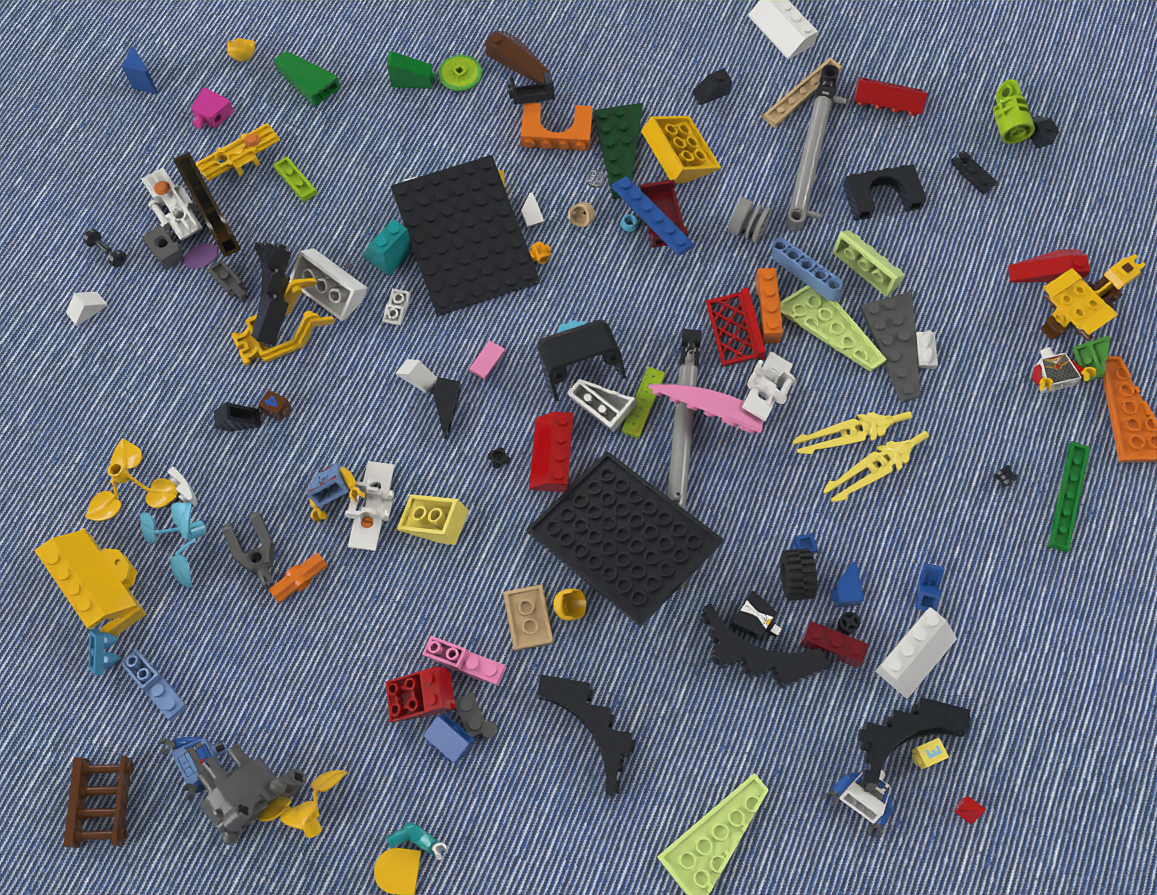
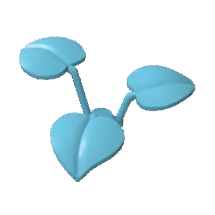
M177 502L172 505V519L178 528L157 530L154 518L148 513H141L139 515L141 531L148 543H156V534L177 531L181 532L184 539L189 540L175 553V556L171 557V570L180 584L189 588L194 587L191 583L189 563L181 555V552L192 543H195L196 538L204 536L206 534V527L201 520L191 523L192 503Z

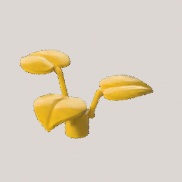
M122 438L114 450L110 462L111 465L107 470L108 474L113 478L110 482L113 485L114 494L110 491H102L96 494L89 504L85 517L92 521H105L118 514L122 504L116 499L118 497L116 483L123 484L131 480L148 492L145 500L152 508L165 507L175 500L178 495L177 487L170 480L160 478L154 480L151 488H148L129 474L128 469H133L139 465L142 460V452L137 446Z
M332 770L316 777L311 783V788L314 789L313 801H306L291 808L289 806L292 802L291 798L279 797L268 802V807L259 812L257 819L266 822L281 816L282 823L303 830L307 838L317 836L322 831L318 821L320 814L318 812L317 794L319 791L325 792L334 787L347 774V771Z

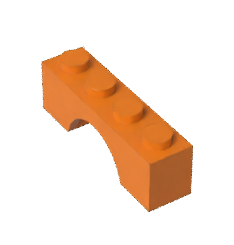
M758 268L755 286L756 295L759 296L760 333L763 343H780L783 328L776 268Z

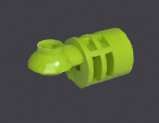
M1014 79L1004 81L997 90L996 102L998 104L993 107V114L1002 141L1007 144H1014L1028 139L1034 133L1035 126L1026 99L1022 96L1019 83Z

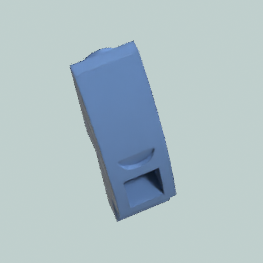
M135 649L120 662L168 720L173 722L188 708L180 698V695L138 649Z

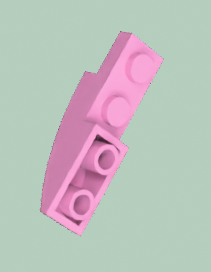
M430 636L422 655L446 667L499 686L507 668L504 664L474 654L463 647Z

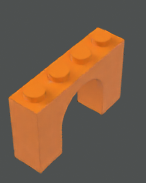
M524 103L521 147L590 151L592 106L575 105L572 126L563 132H551L541 125V103Z

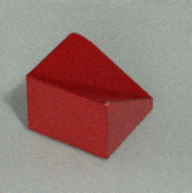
M967 796L961 798L953 811L972 824L986 810L971 797Z

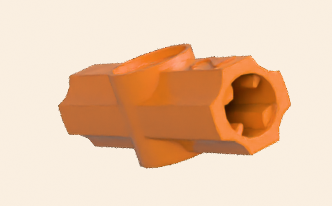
M316 552L301 565L298 564L291 567L286 572L285 577L268 590L280 604L296 591H301L309 586L312 579L326 569L328 565Z

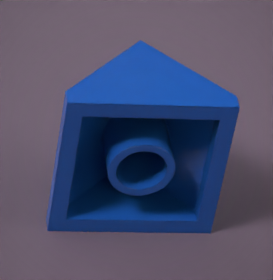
M131 47L122 68L132 88L154 94L158 93L135 47Z

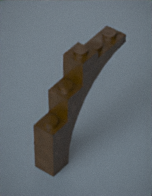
M188 151L172 158L224 258L240 251L241 248L217 206L190 152Z

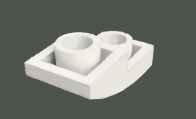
M392 288L382 321L401 326L411 293Z
M172 466L167 472L172 477L170 481L177 486L176 490L180 494L178 498L184 503L190 502L193 506H196L198 503L191 486L178 470Z

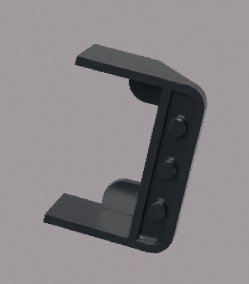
M596 320L544 337L537 344L547 388L555 402L559 401L555 384L561 383L566 379L568 374L566 366L602 355V359L606 364L614 365L619 375L623 379L627 378L620 349L610 326L604 320Z

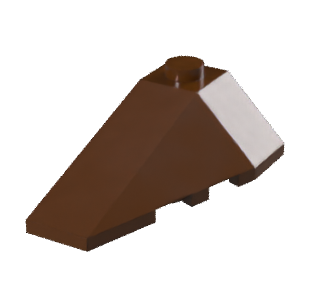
M494 31L485 41L486 55L537 84L544 83L543 73H549L550 71L519 38L506 31Z

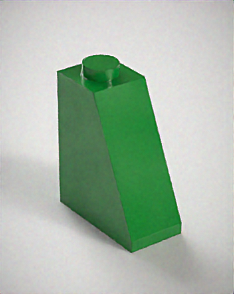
M389 51L387 67L392 87L432 89V83L436 81V73L432 70V64Z

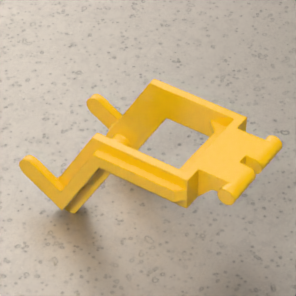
M315 278L294 279L289 283L284 293V300L289 303L285 315L292 312L299 295L303 292V287H312L317 284ZM306 311L303 314L304 318L294 338L272 348H268L266 343L256 341L251 336L257 315L245 320L248 327L243 333L234 332L231 335L237 349H240L239 354L244 366H248L251 364V360L261 357L263 362H269L303 348L314 327L331 325L335 322L332 316L319 318L318 313Z

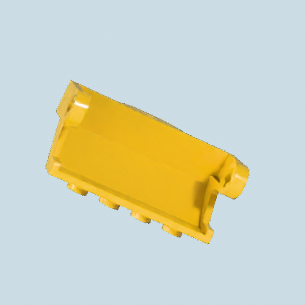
M84 528L77 532L53 537L34 550L87 629L91 630L102 621L113 619L104 625L100 631L113 634L116 637L147 615L129 590L134 585L137 570L130 560L120 550L108 548L102 550L92 535Z

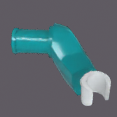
M412 822L404 823L403 828L386 835L390 849L409 840V842L412 841V843L429 854H435L438 860L442 859L441 854L438 853L439 851L444 850L448 853L444 843H439L431 834Z

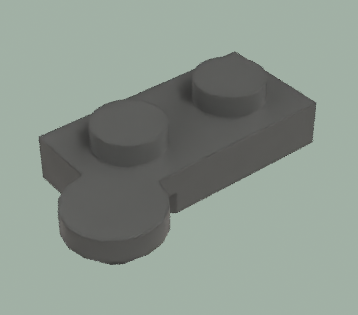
M472 692L455 700L457 711L470 736L475 738L482 734L485 738L490 739L497 734L496 724L492 721L485 722Z

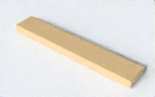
M831 57L828 58L765 112L762 119L776 128L817 92L821 72L825 65H835L839 72L842 70V66Z

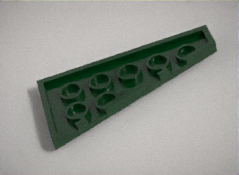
M643 103L593 110L612 199L621 198L612 189V184L625 176L632 181Z

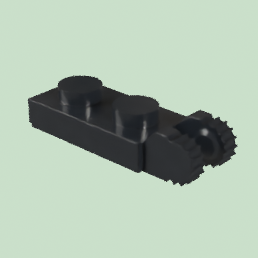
M961 151L958 155L959 158L954 156L951 159L952 165L982 194L996 186L997 181L971 159L967 152Z

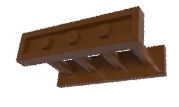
M121 756L120 764L91 765L90 760L86 758L74 757L63 847L80 848V843L83 840L112 839L111 845L123 847V843L127 838L125 824L130 775L134 771V763L131 758ZM96 773H119L118 786L89 787L87 785L88 776ZM91 795H117L115 808L86 809L85 799ZM95 817H114L113 830L83 831V820Z

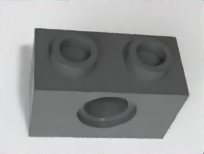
M160 225L142 236L146 246L165 270L184 259L181 254L183 249L179 243H174L172 241L174 238L168 230L164 231Z

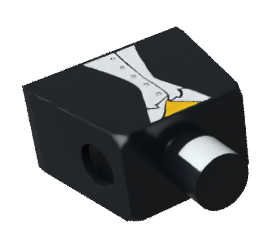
M753 590L730 627L759 640L765 631L776 638L782 627L772 621L777 614L776 610Z

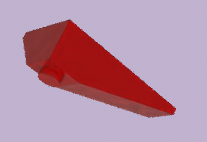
M1059 249L1008 266L1010 283L1052 282L1071 268L1084 280L1090 272L1088 256L1078 249Z

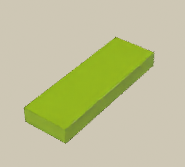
M288 156L273 164L277 173L303 203L318 194L317 190Z

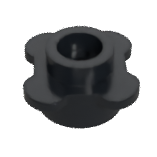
M502 447L488 454V459L492 461L493 468L499 469L501 465L510 462V458L506 456L505 449Z

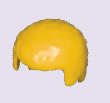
M236 38L232 43L231 40H228L227 52L234 60L245 62L254 55V40Z
M567 588L561 590L555 596L553 605L559 618L565 621L583 618L586 612V598L581 590Z

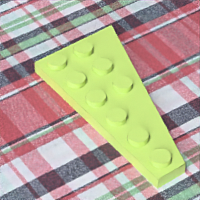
M806 285L780 302L781 314L868 371L872 372L886 362L887 359L837 301L827 300Z
M755 773L657 856L658 860L686 895L710 894L769 791Z

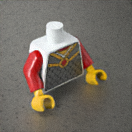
M1047 347L1040 351L1042 359L1038 361L1033 369L1032 381L1039 386V390L1043 394L1075 386L1081 377H1083L1084 381L1090 380V376L1095 378L1096 369L1093 367L1084 368L1068 358L1065 353L1054 355L1051 347Z

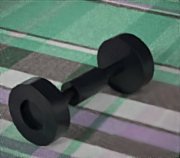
M90 229L84 234L83 242L87 246L93 247L98 244V248L107 255L110 254L108 262L113 267L118 268L125 263L127 259L126 253L122 250L112 252L109 246L104 242H100L101 233L99 231Z

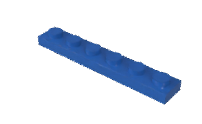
M627 176L612 184V189L678 256L693 248V242Z

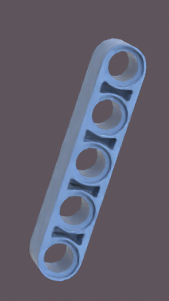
M777 238L773 241L772 259L827 300L834 302L841 298L843 283L840 278L786 239Z

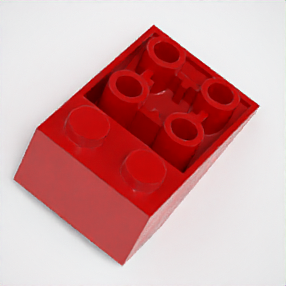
M435 666L385 682L390 723L439 715L456 710L451 672L448 668Z

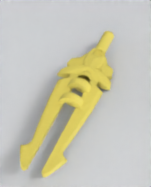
M910 411L894 416L878 415L874 412L868 413V415L858 414L857 416L860 421L853 418L810 435L802 433L793 440V444H799L838 432L841 433L842 437L797 449V453L813 454L817 449L865 441L868 435H870L872 441L877 436L885 435L886 430L894 423L911 419L912 414Z
M923 431L911 440L901 442L889 441L886 443V446L880 445L876 447L880 453L872 452L837 481L830 480L823 491L824 494L829 493L858 473L869 468L871 471L869 475L831 498V502L847 500L848 494L891 473L893 465L899 471L903 467L902 464L909 462V455L913 447L928 438L929 434ZM877 461L882 464L881 467H878Z

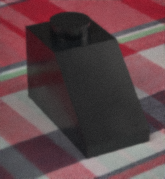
M725 68L710 73L692 93L699 105L708 103L730 94L732 79Z
M1043 116L1032 117L1035 131L1030 138L1036 149L1052 145L1059 133L1052 118Z
M225 402L214 411L215 429L233 432L259 428L261 426L260 409Z

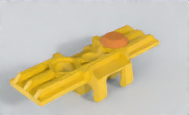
M266 123L246 135L245 133L242 134L241 138L225 147L217 148L216 152L198 161L196 165L207 181L214 179L231 168L236 170L240 177L244 174L242 171L243 165L252 161L255 167L259 166L260 162L256 154L279 142L280 138L271 126Z

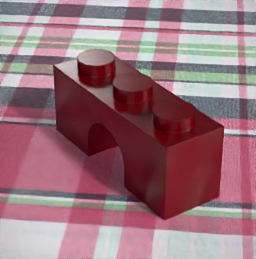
M812 621L806 626L800 642L801 646L808 649L821 648L822 651L833 653L839 657L838 661L856 668L863 663L869 645Z

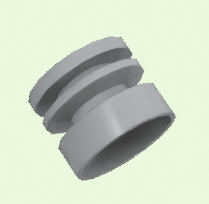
M742 197L732 215L728 232L740 236L743 230H746L745 239L748 240L753 233L751 241L757 243L766 230L771 208L765 207L763 213H761L763 205L759 204L755 210H752L754 202Z

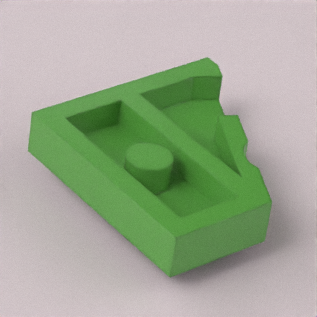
M1109 335L1072 347L1078 365L1084 368L1093 367L1096 369V377L1090 376L1088 381L1104 377L1111 341Z

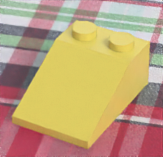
M410 495L397 530L434 542L456 545L469 510L458 499Z

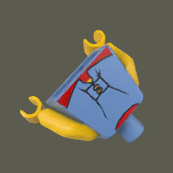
M335 463L316 474L307 491L311 508L314 509L311 512L313 520L320 522V519L326 520V512L321 511L319 507L347 493L349 489H351L349 497L358 502V494L365 498V493L356 488L357 483L354 476L346 467H341L339 463Z

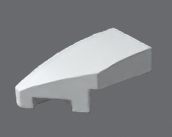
M531 192L521 210L527 228L544 222L536 199Z

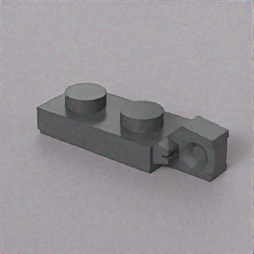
M222 259L207 269L208 273L229 296L231 295L232 298L237 296L242 303L249 299L243 291L246 287L242 280Z

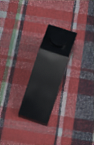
M438 377L437 383H434L432 386V394L434 395L444 439L448 440L462 388L460 381Z

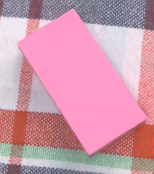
M489 340L469 368V371L486 380L505 353V349Z

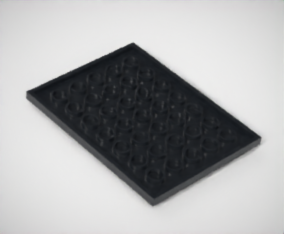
M492 155L391 185L394 199L403 224L408 229L411 246L437 317L540 283Z
M608 451L526 529L531 537L640 628L723 543L722 537Z

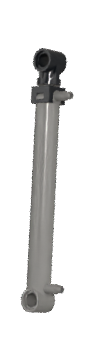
M825 65L821 72L786 220V226L791 231H800L804 226L806 217L820 219L821 216L820 213L807 210L831 104H846L847 101L846 98L834 96L839 70L835 65Z
M683 328L681 347L684 348L681 349L678 384L697 386L702 330ZM681 401L680 404L676 403L667 497L686 510L694 410L687 408V403Z

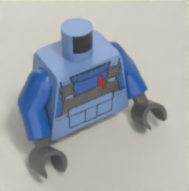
M182 737L172 741L168 738H163L158 744L167 745V748L160 751L162 754L168 753L171 748L173 749L171 754L187 783L183 786L181 793L184 791L191 792L186 796V800H191L194 793H199L206 789L200 780L197 779L198 775L205 771L201 765L204 762L207 763L206 760L214 756L215 760L222 767L218 756L228 751L223 740L211 745L207 739L201 737Z

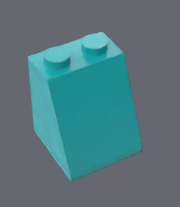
M393 219L369 243L362 257L390 276L413 252L408 229Z

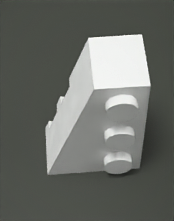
M578 379L567 393L575 403L613 433L638 404L633 397L602 388L599 385L582 379Z

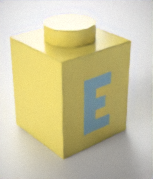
M940 738L911 750L913 753L912 759L921 770L949 758Z

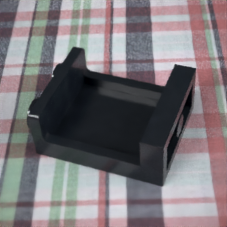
M550 72L543 73L544 83L516 87L514 79L511 77L510 83H507L509 98L513 99L514 104L555 100L554 83Z

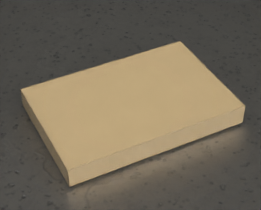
M543 585L504 591L503 595L514 651L554 644Z

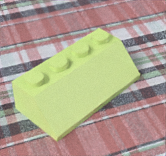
M850 230L842 231L839 234L832 253L883 295L888 297L902 283L905 274Z

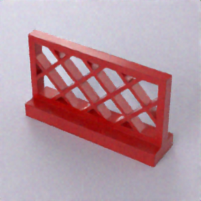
M748 287L742 288L741 292L706 300L722 367L754 359L765 360L766 351ZM739 298L740 304L737 308L728 305L731 300ZM720 304L723 307L717 313L711 309V305ZM725 308L734 312L730 318L721 315ZM736 314L744 317L741 324L733 321ZM719 318L727 322L723 329L715 325ZM730 324L738 327L734 335L726 331ZM741 330L748 333L745 341L737 337ZM723 334L731 338L727 345L720 342ZM734 340L742 343L738 351L730 347ZM747 346L753 350L754 354L746 356L741 352ZM727 350L736 354L733 359L725 361L724 355Z

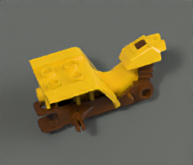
M1136 254L1128 258L1124 257L1104 273V277L1096 283L1097 286L1091 281H1088L1087 284L1071 268L1043 287L1047 292L1044 298L1051 304L1050 307H1054L1056 310L1048 317L1047 322L1042 325L1041 331L1049 339L1054 340L1073 327L1077 331V335H1081L1086 342L1090 341L1093 338L1091 335L1093 332L1118 316L1112 309L1114 304L1111 300L1115 302L1123 295L1121 288L1139 277L1141 270L1146 264L1144 262L1136 264L1134 262L1138 257Z

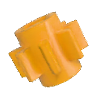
M536 242L531 246L529 253L533 263L537 261L539 264H544L550 260V255L552 254L548 243L544 245L543 242Z

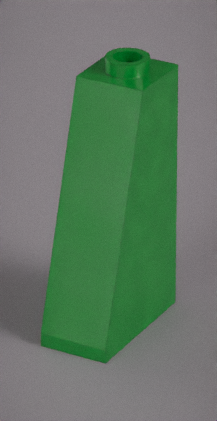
M288 51L278 55L273 60L276 70L314 107L341 88L336 75Z

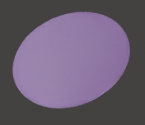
M204 243L192 248L184 258L185 266L191 269L206 266L216 257L217 247L211 243Z

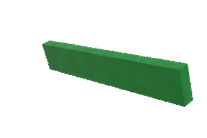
M1072 441L1069 443L1047 547L1066 553L1070 550L1090 451L1088 446Z

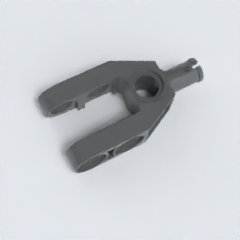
M258 510L249 514L261 542L259 548L252 549L244 554L239 545L241 544L240 540L235 535L231 523L221 527L233 558L250 573L258 575L262 588L267 589L269 588L268 584L271 587L275 584L269 572V568L273 567L275 545ZM262 557L258 563H254L256 558Z

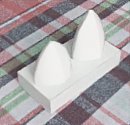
M931 330L916 332L918 368L936 369L938 361L935 332Z

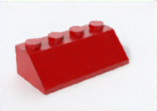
M858 77L854 101H857L856 104L866 106L868 103L873 104V107L877 109L888 107L892 112L900 113L903 110L907 111L908 115L917 116V114H922L928 93L922 89Z
M554 411L536 417L529 490L565 492L568 489L573 413Z

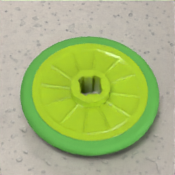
M454 55L442 62L438 70L440 82L446 88L453 91H466L479 83L482 77V68L478 61L470 56Z

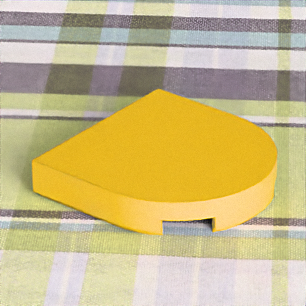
M392 848L382 853L374 867V877L377 885L383 891L390 894L415 895L422 851Z

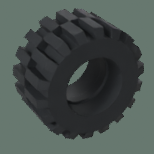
M808 548L784 550L780 558V576L783 592L787 600L814 599L817 592V570L811 551Z

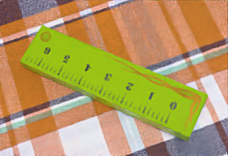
M647 367L635 396L638 404L627 416L621 433L637 439L640 438L657 396L651 393L653 389L648 388V385L662 384L665 372Z

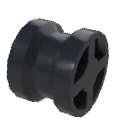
M1010 465L1003 467L993 475L996 480L1001 482L1000 486L1002 488L1009 486L1019 478L1017 474L1011 471Z
M846 612L838 620L837 627L842 634L852 635L860 627V618L856 613Z

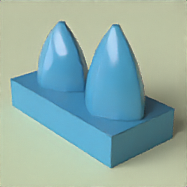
M91 629L89 631V670L94 675H102L104 669L112 667L122 659L117 654L104 652L105 649L113 646L118 641V638L113 634L101 632L99 629Z

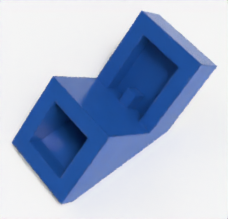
M923 563L918 579L916 609L926 611L931 607L936 611L941 597L939 586L945 571L944 567Z

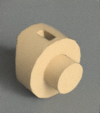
M585 201L579 202L569 209L568 219L576 226L585 227L595 219V210L589 203Z

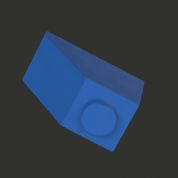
M857 561L852 562L835 584L833 590H831V599L835 602L836 608L859 606L864 601Z

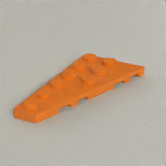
M1108 356L1105 374L1102 378L1119 463L1157 462V419L1147 401H1143L1139 394L1141 391L1131 380V373L1121 356Z

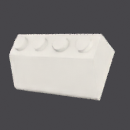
M760 0L748 15L788 60L815 44L818 31L789 0Z
M314 248L300 251L289 280L290 283L294 279L315 278L317 284L312 287H303V293L341 321H344L362 302L368 288Z
M929 607L875 672L908 699L957 640L947 620Z

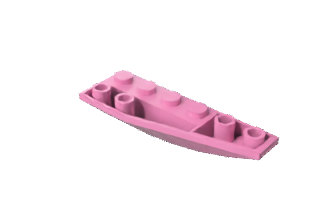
M648 385V388L653 389L652 394L660 397L665 394L670 396V401L680 404L681 401L687 403V408L695 411L698 408L705 411V415L715 418V415L722 417L721 421L734 427L739 424L738 428L754 434L755 431L759 433L762 431L763 420L742 408L745 401L721 392L690 385Z

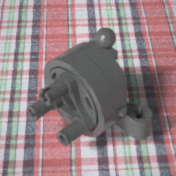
M238 743L227 751L238 766L235 770L230 772L224 771L214 756L206 760L207 763L204 762L201 765L205 771L197 777L208 791V796L203 800L200 808L222 834V840L226 845H233L238 841L239 835L246 831V826L255 821L259 812L268 807L267 802L278 796L293 797L307 781L306 775L299 769H292L281 777H276L262 758L252 761Z

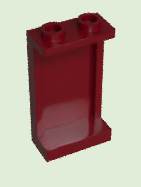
M662 180L660 182L641 184L640 190L688 237L687 227H684L675 193V181ZM646 224L652 248L668 246Z

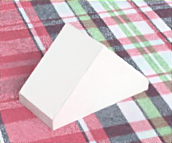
M98 292L74 293L66 313L75 325L78 326L108 305Z
M407 359L396 372L397 376L425 393L429 391L437 380V377L420 360Z

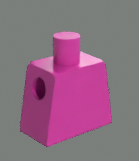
M205 87L191 106L195 117L192 124L199 130L205 124L216 128L234 113L230 100Z

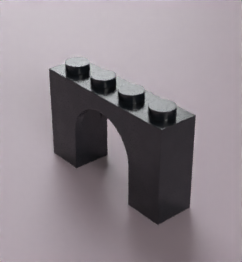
M914 164L867 171L860 174H850L846 176L843 184L855 221L872 218L876 208L870 189L876 186H888L894 189L900 196L905 212L922 209L927 200Z

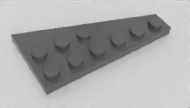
M912 291L862 304L860 310L877 349L887 359L884 365L900 402L904 403L919 399L920 384Z

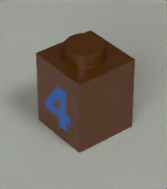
M267 390L258 404L262 413L280 422L291 411L288 399L270 390Z

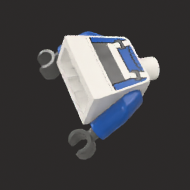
M881 770L878 785L873 793L864 791L865 783L862 782L863 772L855 771L844 775L833 787L834 790L824 795L823 800L827 795H832L834 801L829 805L831 806L836 803L837 796L841 795L839 797L840 800L873 824L876 822L875 825L869 826L867 831L870 835L872 830L877 828L878 834L875 838H880L883 835L881 827L886 825L893 812L892 798L889 794L891 787L883 781L885 777L884 771Z

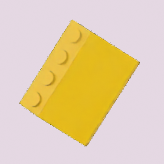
M652 116L641 131L669 180H674L675 184L687 183L721 169V166L690 116Z

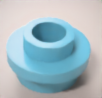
M631 214L624 216L621 220V228L627 232L635 231L638 228L637 218Z

